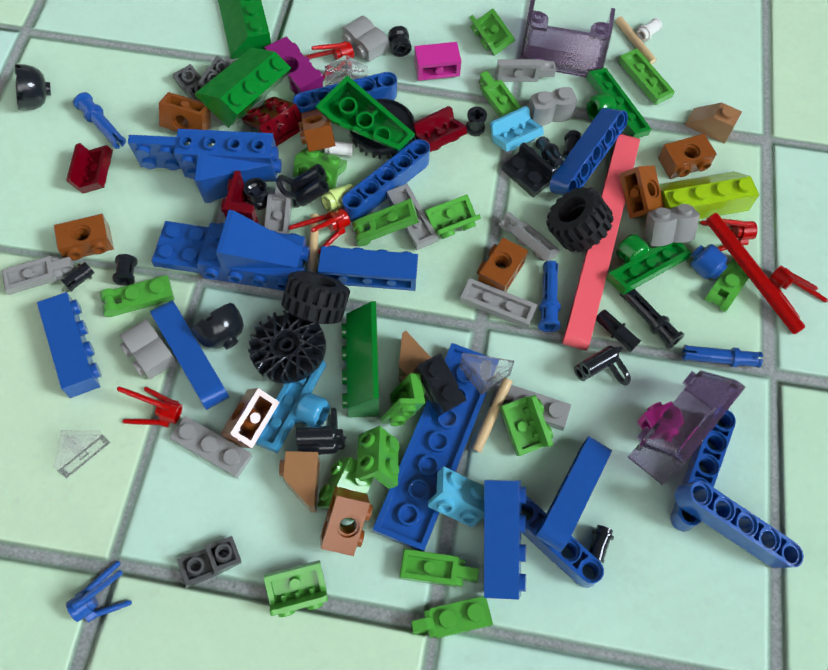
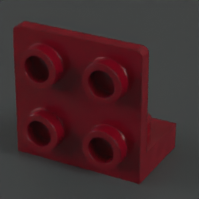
M278 97L268 98L264 101V105L259 108L250 109L246 112L247 115L241 118L243 123L258 129L259 133H273L276 147L299 133L298 122L302 121L297 105Z
M235 170L233 178H230L228 181V194L222 200L221 211L224 212L225 218L227 217L228 210H234L258 223L254 205L246 203L241 171Z

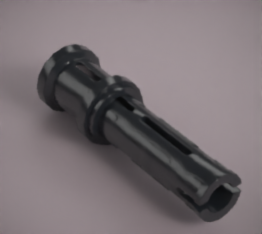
M636 289L624 295L620 293V296L650 325L651 333L657 334L664 341L667 349H671L682 340L685 334L682 331L679 332L669 322L670 319L667 316H661Z

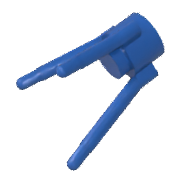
M116 561L85 589L75 594L74 598L66 602L67 610L76 622L85 618L89 623L99 616L120 610L132 604L131 600H127L96 611L94 609L98 607L95 595L122 576L123 571L119 570L108 577L120 566V561Z

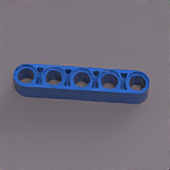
M383 72L353 80L374 99L394 100L397 97V76L392 72ZM339 83L300 92L294 96L293 103L297 105L300 114L317 110L316 105Z
M602 108L565 158L564 163L560 165L552 176L549 184L552 193L563 196L564 193L570 192L574 188L580 189L585 185L626 127L628 121L626 111L611 108Z
M418 139L411 142L343 196V210L348 214L350 222L369 214L387 199V191L405 185L428 166L430 145L427 141Z
M170 300L151 310L152 317L205 409L208 410L230 398L174 301Z
M717 409L704 422L682 484L704 481L714 487L736 424L734 414L728 409ZM715 420L721 422L723 427L717 425ZM707 442L712 443L716 450H712ZM699 464L707 469L708 474L701 471ZM675 502L670 517L674 528L678 531L686 532L701 522L690 513L688 514L691 517V522L686 521L682 516V511H687Z
M590 436L586 438L535 537L559 552L565 548L611 455L612 450Z
M695 481L682 484L675 490V501L682 509L768 566L776 569L798 567L802 564L804 558L803 551L796 542L708 483Z
M526 495V504H521V509L527 510L531 518L526 520V533L522 534L576 584L583 588L594 586L604 576V568L601 562L572 536L565 546L572 551V559L564 558L561 552L535 537L546 512ZM584 566L593 570L594 579H588L583 575L582 568Z

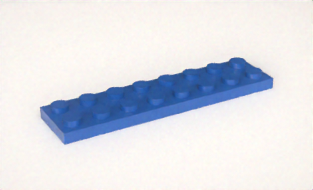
M451 343L445 362L459 385L458 389L462 391L467 401L438 417L430 401L427 400L400 463L398 486L389 489L372 529L376 534L423 552L426 549L440 513L428 507V501L437 493V472L443 466L456 472L499 363L497 359Z

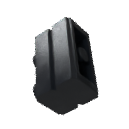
M441 354L419 364L413 370L414 374H420L421 383L425 387V394L438 417L467 401L462 391L458 389L459 385Z

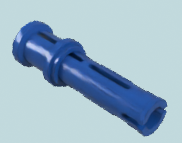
M82 92L78 94L73 100L75 108L84 113V118L88 122L94 123L115 149L120 148L116 143L117 141L123 147L126 139L103 115L101 106L93 102V97L89 93Z
M552 260L543 263V298L539 304L541 321L538 323V328L543 332H556L561 328V323L558 321V312L561 310V304L557 299L558 263Z

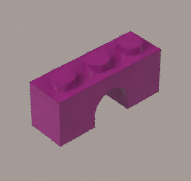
M287 36L265 47V50L275 51L291 67L289 72L292 73L288 74L290 90L295 95L300 92L323 87L324 77L320 70H316L312 66L310 59L304 56L297 44L292 43Z

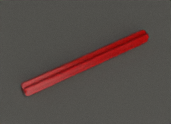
M718 213L709 216L706 219L708 226L790 332L797 334L805 328V324Z

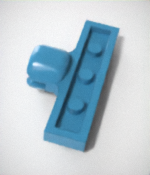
M324 360L317 370L307 378L298 382L284 384L276 398L280 403L255 445L278 454L289 432L296 423H302L310 427L322 426L325 423L330 411V405L326 398L312 394L314 387L327 366Z

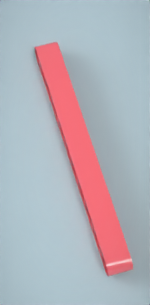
M620 134L615 141L601 197L613 213L612 228L607 231L608 235L602 238L599 244H595L591 249L586 250L562 341L563 345L587 351L625 204V196L619 173L634 168L640 143L639 138Z

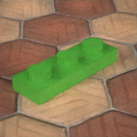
M637 48L619 57L618 63L655 105L673 97L675 91Z

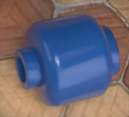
M709 244L706 247L700 245L691 254L693 259L690 266L704 279L712 278L714 280L728 267L726 265V255L713 244Z

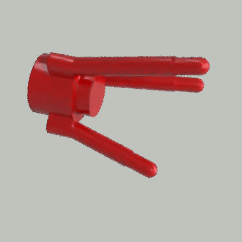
M344 41L335 44L312 46V50L326 51L304 55L309 59L333 54L335 60L341 62L323 75L324 79H326L344 66L350 65V59L354 58V51L351 43Z
M339 209L335 212L330 211L327 214L290 225L288 229L293 230L325 220V222L311 228V232H316L325 227H328L331 232L335 231L322 245L329 247L339 236L346 233L345 227L350 225V218L345 210ZM321 247L318 249V254L321 253Z
M723 219L728 227L732 228V232L742 245H748L749 240L756 238L758 228L755 221ZM700 221L701 225H708L706 221ZM724 245L717 247L720 251L727 250Z
M782 265L769 277L770 281L794 311V307L780 290L781 288L787 290L793 283L821 301L828 302L826 297L816 291L818 290L816 285L792 273Z
M120 386L117 387L118 392L157 406L155 415L159 416V419H123L122 422L124 424L160 425L168 428L170 423L176 424L179 421L183 405L179 401L170 399L149 387H144V391L161 401Z

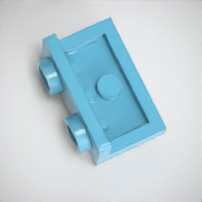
M527 106L490 122L492 142L506 152L515 150L523 142H531L535 138L544 135L543 126L530 118V109Z
M443 466L437 472V493L428 501V507L469 527H474L484 518V486Z

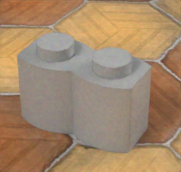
M363 15L342 27L343 42H350L357 55L367 62H371L389 50L388 37Z
M561 87L552 92L543 91L533 94L530 97L528 106L530 118L541 126L548 125L551 122H564L571 119L577 103L573 89Z
M681 204L671 209L661 207L652 210L647 214L644 238L651 246H665L673 242L684 243L692 241L696 236L700 214L693 206L688 204Z
M147 319L119 335L123 340L120 347L128 358L133 355L137 360L132 364L141 376L146 373L148 378L152 379L176 363L174 357Z

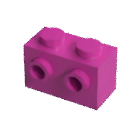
M457 42L415 46L414 64L418 81L460 76L462 61Z

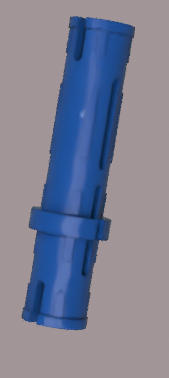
M684 345L682 353H685V355H682L683 361L729 364L730 367H738V365L752 366L760 368L763 363V359H759V357H763L762 352L741 351L735 347L730 350Z

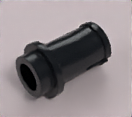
M570 130L565 135L564 140L566 143L562 154L563 157L566 158L581 138L579 131Z
M86 262L77 264L78 268L61 279L71 292L88 278L92 279L91 276L94 274V271Z
M597 525L596 529L592 530L594 536L589 552L601 563H604L610 540H614L613 530Z

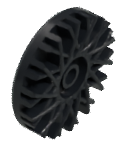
M375 99L415 133L413 128L415 119L406 106L390 99ZM350 131V137L355 148L359 146L360 152H365V156L368 155V152L372 153L373 158L378 155L379 159H381L382 154H387L388 159L390 155H396L397 150ZM414 137L402 149L414 141Z
M283 310L284 315L278 316L274 312L273 318L267 316V323L259 322L261 327H255L256 335H250L252 339L249 341L251 349H248L254 367L260 375L269 381L287 384L303 380L317 370L326 353V338L319 323L303 320Z

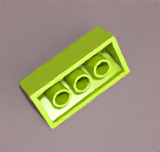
M735 171L659 184L665 208L671 209L681 204H688L693 206L700 214L699 219L708 218L714 213L722 216L749 211L759 197L752 177Z

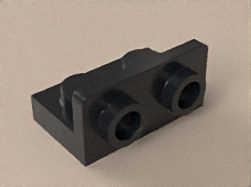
M524 142L520 145L518 153L502 164L501 169L533 198L549 186L550 180L556 171L550 162L545 161L537 154L535 149L529 147Z

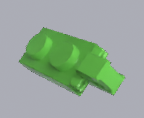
M488 71L480 73V90L499 117L522 108L502 80H494Z
M403 549L399 579L449 587H463V581L478 582L479 568L465 566L466 560L459 559L457 556Z
M484 596L430 608V610L424 611L425 618L411 621L413 635L428 632L429 638L436 637V639L493 625L487 598H484Z

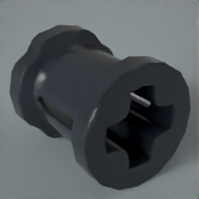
M478 106L470 108L467 113L469 120L466 123L467 133L475 137L480 136L485 132L484 122L487 119V112L484 108Z
M129 254L117 255L115 257L117 267L116 273L112 277L113 282L125 286L134 284L135 277L133 274L134 267L138 263L137 258Z

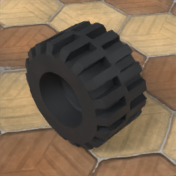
M585 186L580 189L574 188L572 191L564 193L561 198H558L556 203L551 206V212L547 214L548 220L546 225L563 248L568 249L570 252L575 250L582 252L584 249L589 250L593 245L599 244L600 240L608 235L607 231L611 230V223L614 217L612 216V210L600 194L593 188Z
M309 271L291 272L287 279L281 305L286 311L303 320L320 324H335L343 319L350 290L342 282L323 274Z

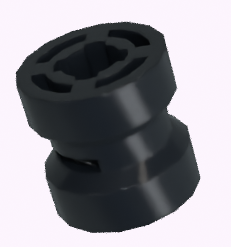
M395 26L390 29L388 39L392 54L396 57L408 55L412 50L407 28Z
M260 178L249 179L243 187L246 201L248 204L254 205L255 210H262L267 206V185Z

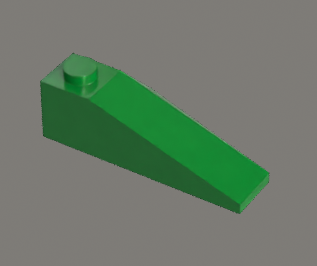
M346 76L316 105V109L332 123L397 151H400L415 136L414 132L349 76Z

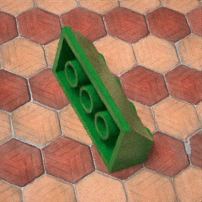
M218 0L231 59L239 58L251 47L265 50V47L271 44L261 0Z
M251 47L198 90L195 96L229 128L280 84L291 67L275 51Z
M371 301L347 313L346 323H342V338H347V346H342V361H347V369H342V385H347V393H342V407L348 410L349 418L380 417L376 301Z

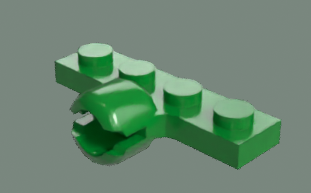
M602 68L589 71L586 78L597 92V95L591 96L590 101L586 104L589 118L594 120L602 108L624 110L628 115L627 125L624 128L627 135L636 138L648 136L652 130L608 69Z
M630 234L619 243V250H616L617 256L625 264L609 272L606 280L624 295L689 259L692 252L682 243L675 242L665 246L650 248L638 235Z

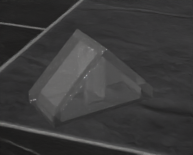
M344 55L325 66V86L340 83L346 76H349L352 80L368 76V66L348 55Z
M462 353L460 369L481 395L502 382L503 377H509L514 366V360Z
M61 430L54 468L67 479L106 447L110 441L99 430Z

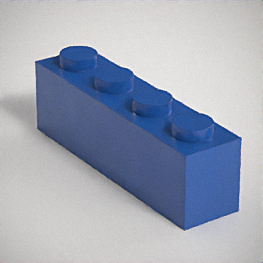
M334 245L329 247L321 246L318 273L332 277L346 286L415 291L418 254L408 251L388 252L384 249L376 251L364 250L359 247L351 249L340 248Z
M65 292L37 302L61 389L69 398H73L100 388L98 378L102 377L98 364L96 362L93 363L91 357L95 355L91 342L87 341L85 337L89 333L84 320H80L79 314L82 313V309L78 300H72L70 295Z
M484 480V598L519 600L521 592H526V574H521V562H526V544H521V533H526V515H521V504H526V486H521V480Z

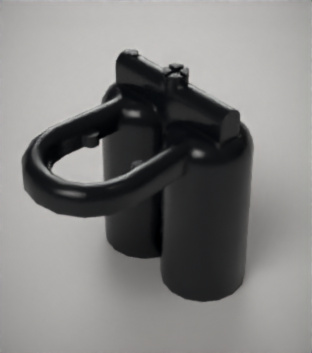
M315 164L294 179L285 175H279L276 179L279 191L284 196L293 199L295 208L306 206L329 191V186L324 180L326 172L320 164ZM282 180L290 184V192L283 187Z
M607 346L574 366L575 374L581 381H585L609 367L615 378L622 385L627 386L631 382L630 373L619 358V352L623 350L621 346ZM615 362L618 365V368L622 371L625 379L621 376L616 366L614 365Z
M331 408V426L296 428V443L299 452H318L319 455L335 454L338 450H343L346 447L344 443L346 442V436L344 437L342 429H338L336 408Z

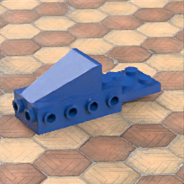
M178 129L177 137L129 135L128 145L141 167L146 169H182L185 177L195 180L205 203H211L227 196L228 181L230 178H233L235 170L241 171L243 183L245 184L251 178L276 182L277 173H281L282 162L279 159V150L276 147L273 133Z
M228 210L225 223H210L209 227L165 221L151 262L154 267L200 273L204 279L285 291L289 274L291 272L305 271L304 264L309 259L310 247L306 246L304 236L295 233H277L234 210Z

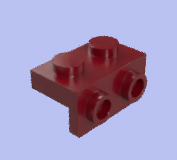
M450 106L413 123L416 140L427 141L430 145V152L439 150L442 146L457 141L460 137L468 134L466 125L454 119L453 109Z
M81 143L76 144L66 181L83 194L104 188L113 150L107 145L88 150Z

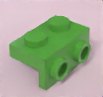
M493 8L478 20L473 15L469 17L473 23L470 28L476 37L479 35L482 37L480 40L486 51L490 49L494 56L516 41Z
M306 147L295 156L293 177L299 176L315 164H320L326 172L324 180L327 182L330 190L336 188L337 178L346 170L347 161L340 159L338 155L319 152V150L309 152L308 147Z
M468 194L424 211L437 236L441 235L442 239L454 235V230L462 227L463 231L475 227V221L481 219L480 214H475Z
M410 373L390 394L392 407L380 418L382 424L390 423L391 426L404 425L425 404V387L421 383L420 374Z
M536 395L524 396L499 406L516 456H522L542 447L553 446V432L551 427L545 422L543 416L544 407Z
M381 426L363 432L358 436L356 478L359 481L374 477L388 489L398 486V451L400 446L398 440Z
M352 457L339 458L330 469L331 476L328 483L319 492L317 507L321 509L329 508L335 486L367 494L374 477L359 481L356 478L357 460ZM345 518L348 521H354L352 518Z
M320 560L264 574L271 616L287 617L294 614L295 610L305 607L307 610L317 609L323 606L324 602L328 601V593Z

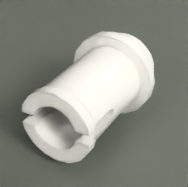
M653 18L646 25L639 26L636 32L637 36L641 41L650 40L652 35L662 28V22L658 18Z
M335 141L336 146L325 148V154L352 157L353 142Z

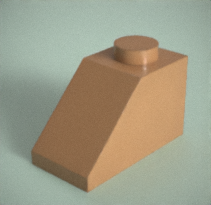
M722 102L697 107L691 112L685 126L725 143L742 111Z
M407 331L402 333L398 377L400 383L410 373L414 374L413 370L419 364L431 358Z
M285 451V460H280L279 476H283L286 486L310 512L316 513L320 469L318 452Z

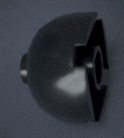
M15 64L18 110H35L40 108L45 103L46 95L51 96L50 82H45L43 73L34 66Z
M228 303L211 312V316L205 321L201 319L191 329L194 336L203 346L215 350L224 347L228 350L239 342L237 337L242 333L244 324L243 318L234 303Z

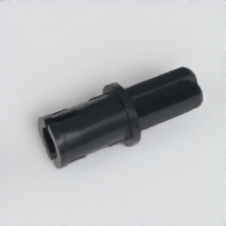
M541 136L536 140L535 146L540 150L543 159L549 161L553 167L564 163L562 160L563 156L560 154L557 145L551 143L545 136Z
M604 309L597 315L596 321L612 334V339L615 337L630 353L642 341L625 327V323L621 324L607 310Z

